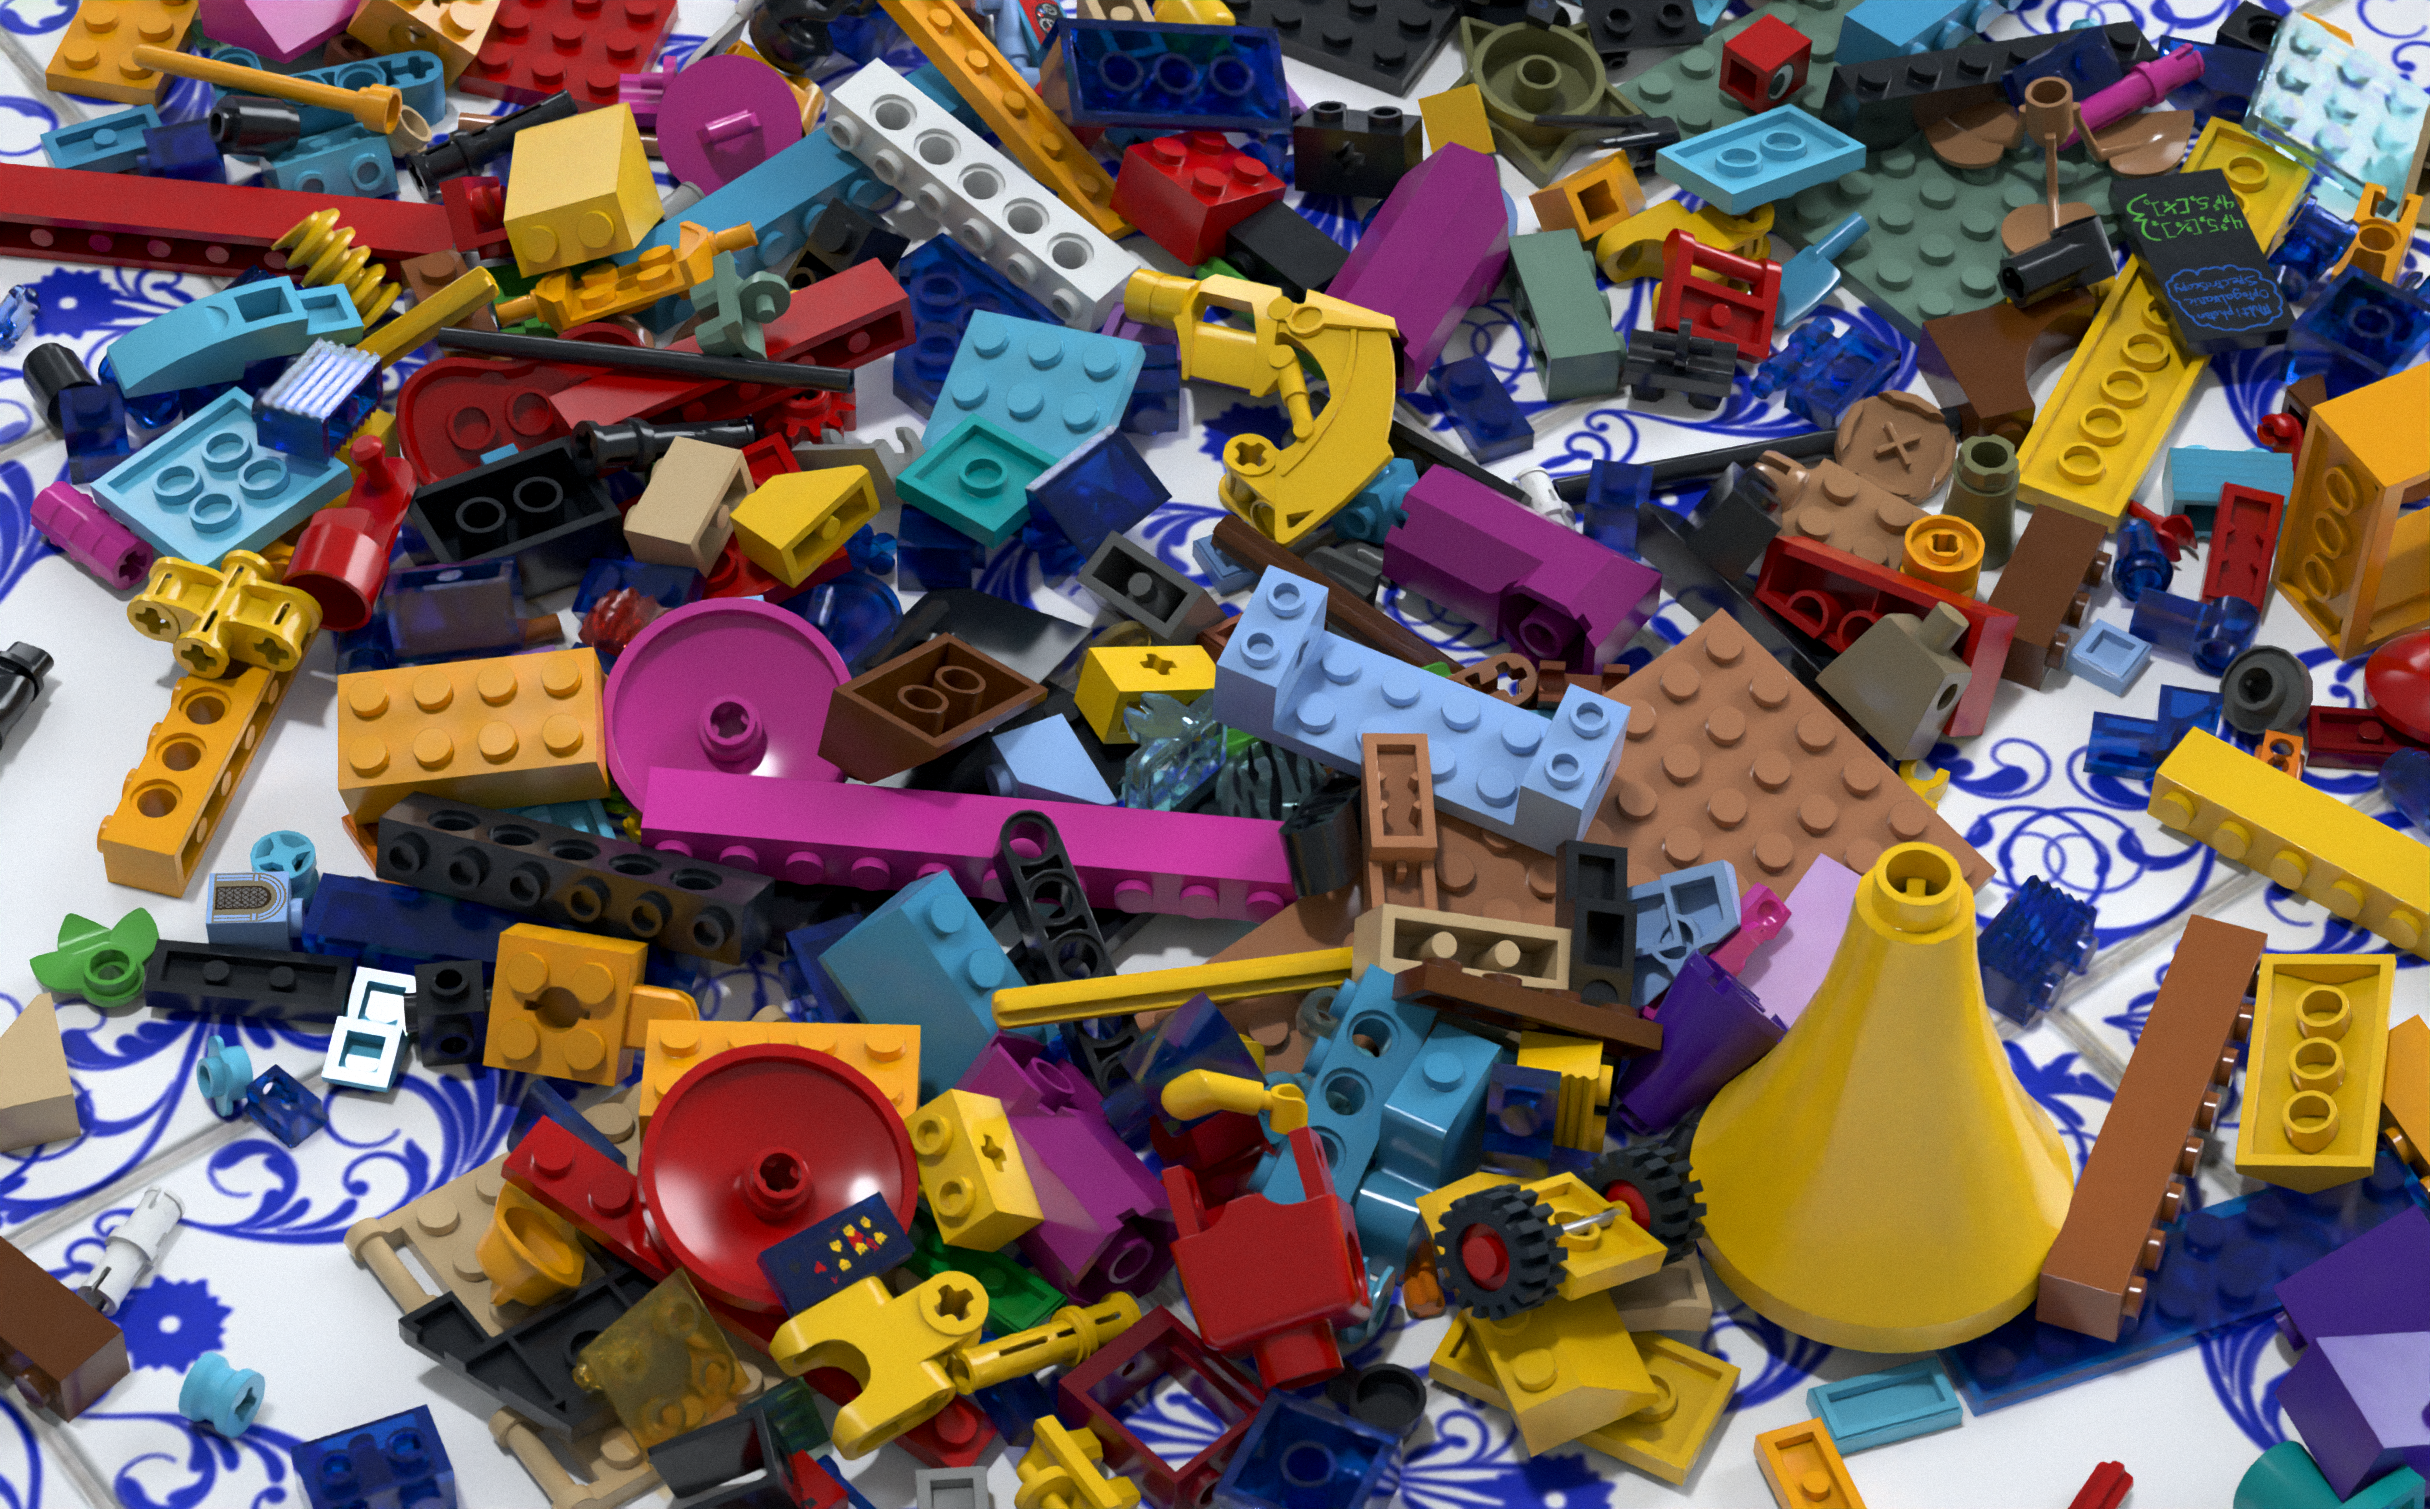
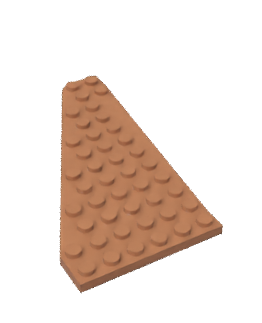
M1720 608L1678 645L1602 695L1631 707L1620 763L1582 842L1628 848L1627 888L1660 880V875L1725 860L1734 865L1740 899L1756 882H1759L1771 889L1784 903L1820 853L1863 877L1876 865L1878 858L1886 850L1907 842L1932 844L1950 853L1958 862L1962 877L1971 887L1973 897L1992 881L1997 872L1980 853L1723 608ZM1434 809L1438 845L1434 859L1438 911L1555 927L1556 857ZM1363 868L1350 883L1339 889L1319 895L1301 897L1202 965L1353 946L1355 918L1365 913ZM1339 988L1143 1012L1136 1014L1134 1017L1144 1042L1162 1025H1176L1220 1032L1224 1040L1226 1036L1232 1034L1246 1035L1253 1041L1263 1044L1265 1048V1074L1262 1077L1249 1078V1080L1261 1082L1301 1073L1302 1066L1317 1037L1320 1035L1329 1040L1338 1019L1329 1015L1328 1011ZM1431 1025L1423 1045L1434 1030L1435 1025ZM1352 1035L1353 1043L1361 1054L1367 1057H1380L1379 1049L1371 1038L1365 1035ZM1221 1058L1216 1065L1184 1061L1174 1075L1195 1069L1213 1071L1219 1067L1226 1066V1059ZM1226 1067L1221 1068L1223 1069L1222 1074H1226ZM1306 1074L1307 1083H1309L1311 1076Z

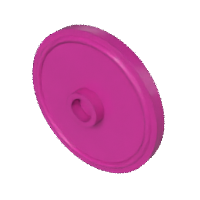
M716 55L688 66L668 86L657 112L656 137L662 158L671 173L681 183L686 181L694 183L707 197L801 140L802 119L799 105L792 90L784 79L769 66L745 56Z

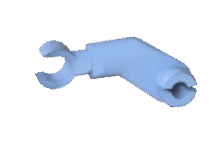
M975 0L977 14L983 16L993 14L994 31L1000 54L1034 90L1043 76L1040 68L1029 67L1031 65V58L1023 37L1017 1Z

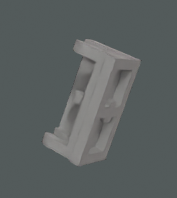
M896 427L895 429L897 439L903 444L904 453H895L885 439H875L872 443L846 444L841 434L834 429L821 430L822 439L826 443L824 445H813L810 441H801L791 450L803 472L862 465L869 470L880 505H904L906 501L896 496V477L926 452L918 435L909 427Z

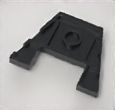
M576 1227V1239L603 1269L606 1275L495 1337H491L452 1290L398 1319L399 1337L405 1344L571 1444L691 1377L690 1358L666 1291L662 1290L659 1283Z

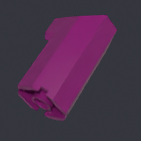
M1449 141L1402 176L1324 293L1325 295L1395 318L1400 337L1391 338L1396 373L1395 395L1400 388L1404 387L1405 394L1416 391L1470 306L1475 307L1488 303L1509 270L1508 214L1493 157Z
M1434 464L1407 492L1400 506V509L1410 514L1403 529L1391 525L1384 540L1383 576L1486 628L1495 642L1503 635L1512 648L1509 653H1517L1527 658L1535 667L1536 672L1539 670L1540 660L1566 661L1565 674L1600 675L1603 671V664H1610L1659 608L1662 574L1453 468H1445L1438 464Z
M998 1029L952 1089L999 1098L1045 1218L1044 1221L1013 1241L1054 1289L1068 1297V1305L1079 1306L1082 1309L1098 1304L1104 1295L1114 1291L1127 1292L1130 1290L1137 1299L1143 1297L1157 1287L1175 1264L1169 1244L1180 1238L1165 1187L1108 1124V1116H1104L1108 1110V1102L1076 1066L1063 1057L1053 1066L1038 1057L1046 1046L1035 1038L1017 1032Z

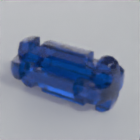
M20 284L12 286L8 291L9 295H6L0 303V350L3 352L11 351L16 344L14 342H17L34 319L35 316L33 315L37 314L41 309V304L37 300L39 294L33 288L26 289Z

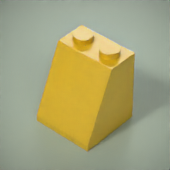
M629 102L519 130L515 133L503 222L522 278L635 249L665 214Z

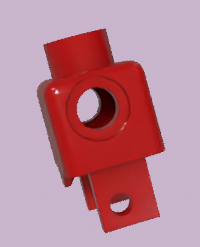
M1308 1125L1287 1131L1306 1196V1200L1302 1202L1282 1205L1268 1200L1258 1192L1227 1202L1223 1216L1210 1228L1195 1174L1182 1165L1161 1171L1180 1238L1170 1243L1169 1247L1201 1338L1209 1349L1227 1359L1239 1361L1254 1356L1263 1391L1268 1394L1308 1387L1344 1372V1365L1334 1332L1363 1323L1370 1317L1373 1309L1353 1208L1336 1194L1321 1137Z

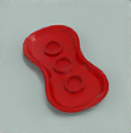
M586 323L576 326L557 337L561 339L647 347L636 334L625 327L611 323ZM449 357L430 362L413 373L405 381L398 394L396 429L404 459L411 464L417 475V481L423 487L480 466V455L513 443L518 451L522 452L556 440L558 436L548 397L613 369L526 359L488 361L465 357Z

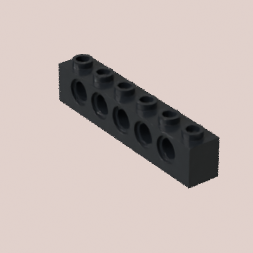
M413 791L379 817L376 878L619 938L649 943L652 946L740 967L771 938L776 880L774 877L418 791Z

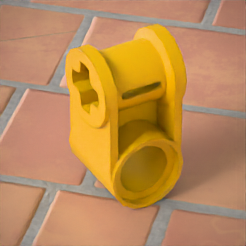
M1251 433L1237 435L1231 438L1224 447L1222 459L1227 472L1220 479L1218 486L1219 500L1225 508L1237 514L1245 522H1248L1251 527L1277 543L1275 540V453L1279 452V450L1270 440L1261 435ZM1305 517L1290 519V528H1293Z

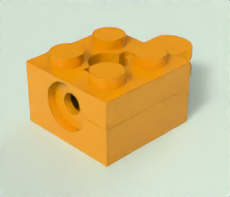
M361 0L346 32L383 56L417 50L433 53L442 61L446 92L477 55L500 0Z
M517 923L501 932L499 937L483 1065L615 1087L632 1074L635 1050L645 1052L648 1020L700 1021L699 1009L694 998L683 991L644 984L649 943Z

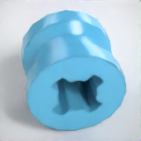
M276 831L261 837L253 845L250 853L252 872L289 871L293 898H304L305 908L309 907L317 899L320 884L318 871L315 868L317 865L315 847L308 837L294 831Z
M213 1351L207 1352L196 1361L184 1380L179 1395V1413L194 1422L207 1419L214 1423L215 1430L231 1439L236 1438L246 1431L261 1406L265 1392V1378L262 1374L250 1368L237 1371L230 1367L229 1360Z

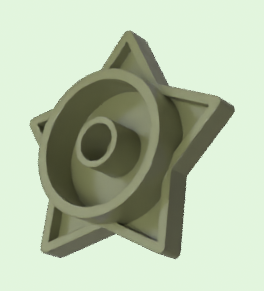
M1467 16L1461 18L1457 37L1463 75L1448 90L1473 83L1479 86L1494 143L1538 188L1543 189L1548 186L1577 147L1595 144L1599 138L1621 135L1624 130L1536 126L1533 122L1536 115L1626 117L1642 113L1646 116L1606 80L1605 68L1598 53L1594 50L1587 21L1569 25L1567 28L1552 24L1547 32L1526 22H1518L1501 27Z

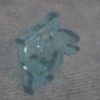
M1210 688L1189 707L1183 705L1170 695L1144 692L1141 695L1140 707L1147 714L1131 707L1124 709L1123 721L1130 738L1142 745V747L1126 759V782L1122 785V798L1125 808L1170 811L1226 763L1227 725L1212 720L1214 689ZM1200 735L1199 748L1192 753V741ZM1171 760V764L1169 765L1167 770H1160L1165 764H1167ZM1189 766L1186 775L1180 780L1179 776Z

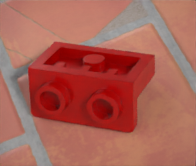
M498 176L458 177L439 183L458 253L478 252L480 261L497 257L499 260L515 257L503 222L508 189L504 185H500Z

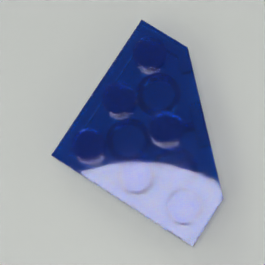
M941 232L899 259L898 284L908 294L917 342L895 351L893 395L927 421L930 420L975 309L1065 327V321L948 235Z

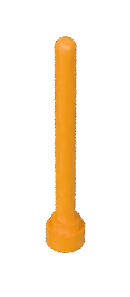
M139 45L132 53L133 62L141 68L353 114L355 121L362 122L366 130L391 134L395 130L401 114L402 94L400 89L373 84L370 88L362 87L357 92L149 45Z

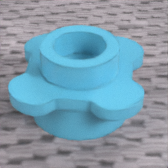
M221 1036L209 1037L207 1058H202L197 1063L196 1075L198 1086L205 1098L215 1099L217 1111L221 1116L231 1115L233 1112L232 1101L249 1098L252 1093L253 1071L251 1062L242 1046L225 1047Z

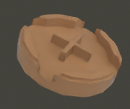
M1888 390L1879 392L1877 396L1869 397L1865 400L1862 398L1851 406L1837 429L1834 454L1837 465L1912 505H1920L1938 494L1950 476L1956 458L1957 443L1954 433L1951 435L1949 428L1944 423L1946 418L1935 405L1917 394Z

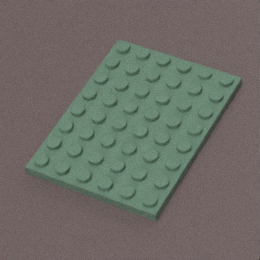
M1773 0L1704 38L1703 44L1692 45L1616 87V89L1646 115V119L1660 116L1671 117L1679 129L1681 142L1758 115V113L1718 88L1724 44L1770 13L1812 40L1807 84L1770 110L1791 104L1819 120L1833 69L1835 66H1842L1834 61L1844 15L1865 0ZM1971 35L1958 44L1957 47L1983 44L1984 42L1975 35ZM2025 96L2005 97L1995 101L2010 104L2019 112V106L2025 105ZM2026 129L2019 147L2016 149L2004 148V154L1997 164L1981 169H1963L1942 161L1932 151L1925 138L1924 131L1921 130L1895 149L1866 153L1864 168L1844 174L1836 181L1820 183L1800 190L1792 197L1770 201L1774 206L1775 213L1771 231L1795 250L1801 252L1808 245L1813 247L1851 214L1858 212L1866 220L1870 230L1831 261L1842 277L1840 285L1919 347L1923 322L2007 303V296L2003 295L1997 279V274L2000 271V260L2011 256L2002 243L2001 226L2005 217L2020 206L2027 204H2043L2048 206L2045 148L2037 145ZM2082 139L2064 151L2056 149L2059 205L2071 202L2089 204L2100 215L2111 249L2127 240L2107 197L2110 182L2132 179L2114 174L2110 169L2109 160L2105 162L2094 161Z

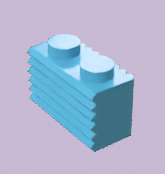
M2189 445L2184 448L2169 447L2161 481L2165 517L2174 514L2187 515L2191 519L2196 539L2204 536L2209 540L2211 538L2220 488L2224 482L2285 495L2276 539L2280 541L2294 482L2293 462H2291L2292 453H2272L2263 448H2250L2245 451L2211 450L2203 445Z

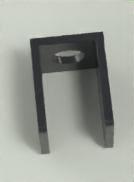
M762 1405L650 1446L647 1449L649 1461L677 1499L687 1498L763 1468L767 1470V1477L682 1509H806L791 1447Z

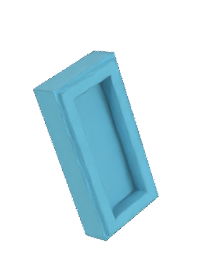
M1937 1356L1808 1389L1806 1405L1812 1418L1821 1417L1840 1456L1961 1425L1964 1411Z

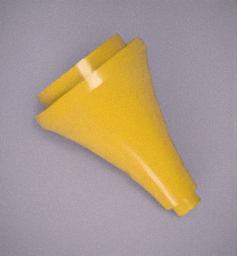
M1907 842L1889 848L1878 858L1876 865L1860 879L1843 936L1823 982L1781 1042L1760 1061L1728 1082L1711 1101L1699 1122L1690 1153L1689 1163L1694 1169L1688 1174V1181L1693 1182L1700 1179L1704 1191L1694 1194L1695 1202L1707 1204V1215L1695 1219L1696 1222L1706 1226L1703 1237L1696 1239L1716 1275L1745 1304L1771 1322L1803 1337L1839 1348L1875 1353L1929 1351L1967 1342L2009 1322L2038 1297L2040 1272L2053 1242L2063 1227L2070 1201L2074 1194V1177L2063 1139L2040 1104L2023 1088L2013 1073L1986 1005L1977 956L1976 908L1972 889L1962 877L1961 868L1950 853L1938 846L1923 842Z

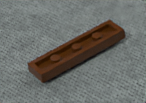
M1440 957L1424 958L1422 965L1396 973L1394 977L1391 999L1393 1001L1521 1034L1522 1030L1603 1041L1602 1055L1625 1061L1661 1051L1664 1025L1640 1019L1639 1010L1631 1006L1621 1004H1603L1599 1008L1580 1003L1581 995L1570 990L1557 988L1543 989L1541 992L1522 988V979L1503 973H1486L1480 977L1462 972V963Z

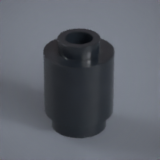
M226 95L210 111L207 130L210 139L215 143L218 151L224 155L279 157L283 152H291L296 147L300 137V118L293 106L285 105L282 100L277 98Z
M51 342L37 346L26 356L22 366L24 386L54 427L62 430L76 429L89 423L98 414L104 400L103 391L72 349Z

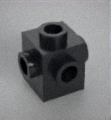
M482 959L468 961L449 960L440 963L414 965L416 992L403 993L406 1033L419 1032L423 1067L483 1062L493 986H484Z

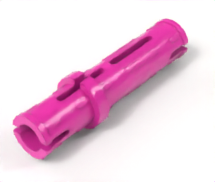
M2186 43L2152 63L2143 61L2131 67V74L2125 76V78L2080 100L2081 116L2090 132L2094 134L2144 106L2155 107L2165 101L2164 95L2194 79L2204 76L2205 64L2199 51L2196 50L2187 56L2188 53L2193 51L2194 46ZM2075 126L2068 140L2063 145L2056 147L2057 150L2064 151L2082 139Z

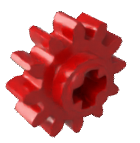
M855 387L851 394L807 389L751 414V424L754 433H764L766 438L780 431L790 451L801 441H810L813 445L824 444L825 442L821 436L822 429H834L844 439V431L851 432L857 428Z

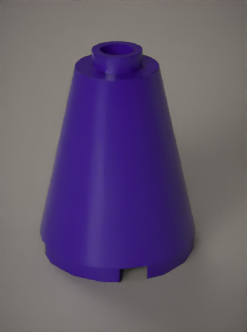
M1695 948L1685 959L1652 1022L1664 1025L1661 1051L1631 1059L1614 1090V1093L1622 1101L1616 1112L1626 1123L1645 1137L1652 1129L1665 1136L1675 1128L1679 1121H1686L1711 1103L1728 1082L1765 1057L1781 1042L1790 1027L1776 1013L1771 1019L1764 1014L1766 1009L1759 1003L1761 999L1714 959L1708 955L1703 957L1700 951Z

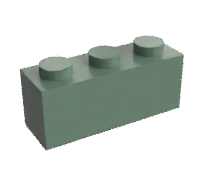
M1575 228L1508 237L1509 270L1502 281L1546 401L1552 402L1616 393L1619 368L1625 367L1627 347L1623 333L1621 331L1614 332L1611 324V304L1607 292L1599 291L1597 288L1596 266L1592 252L1590 250L1583 251Z

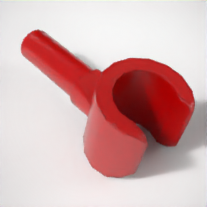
M2134 499L2130 501L2126 513L2148 526L2151 531L2157 534L2162 555L2166 561L2179 562L2182 559L2178 546L2187 545L2193 549H2198L2192 522L2187 515L2174 514L2164 518Z

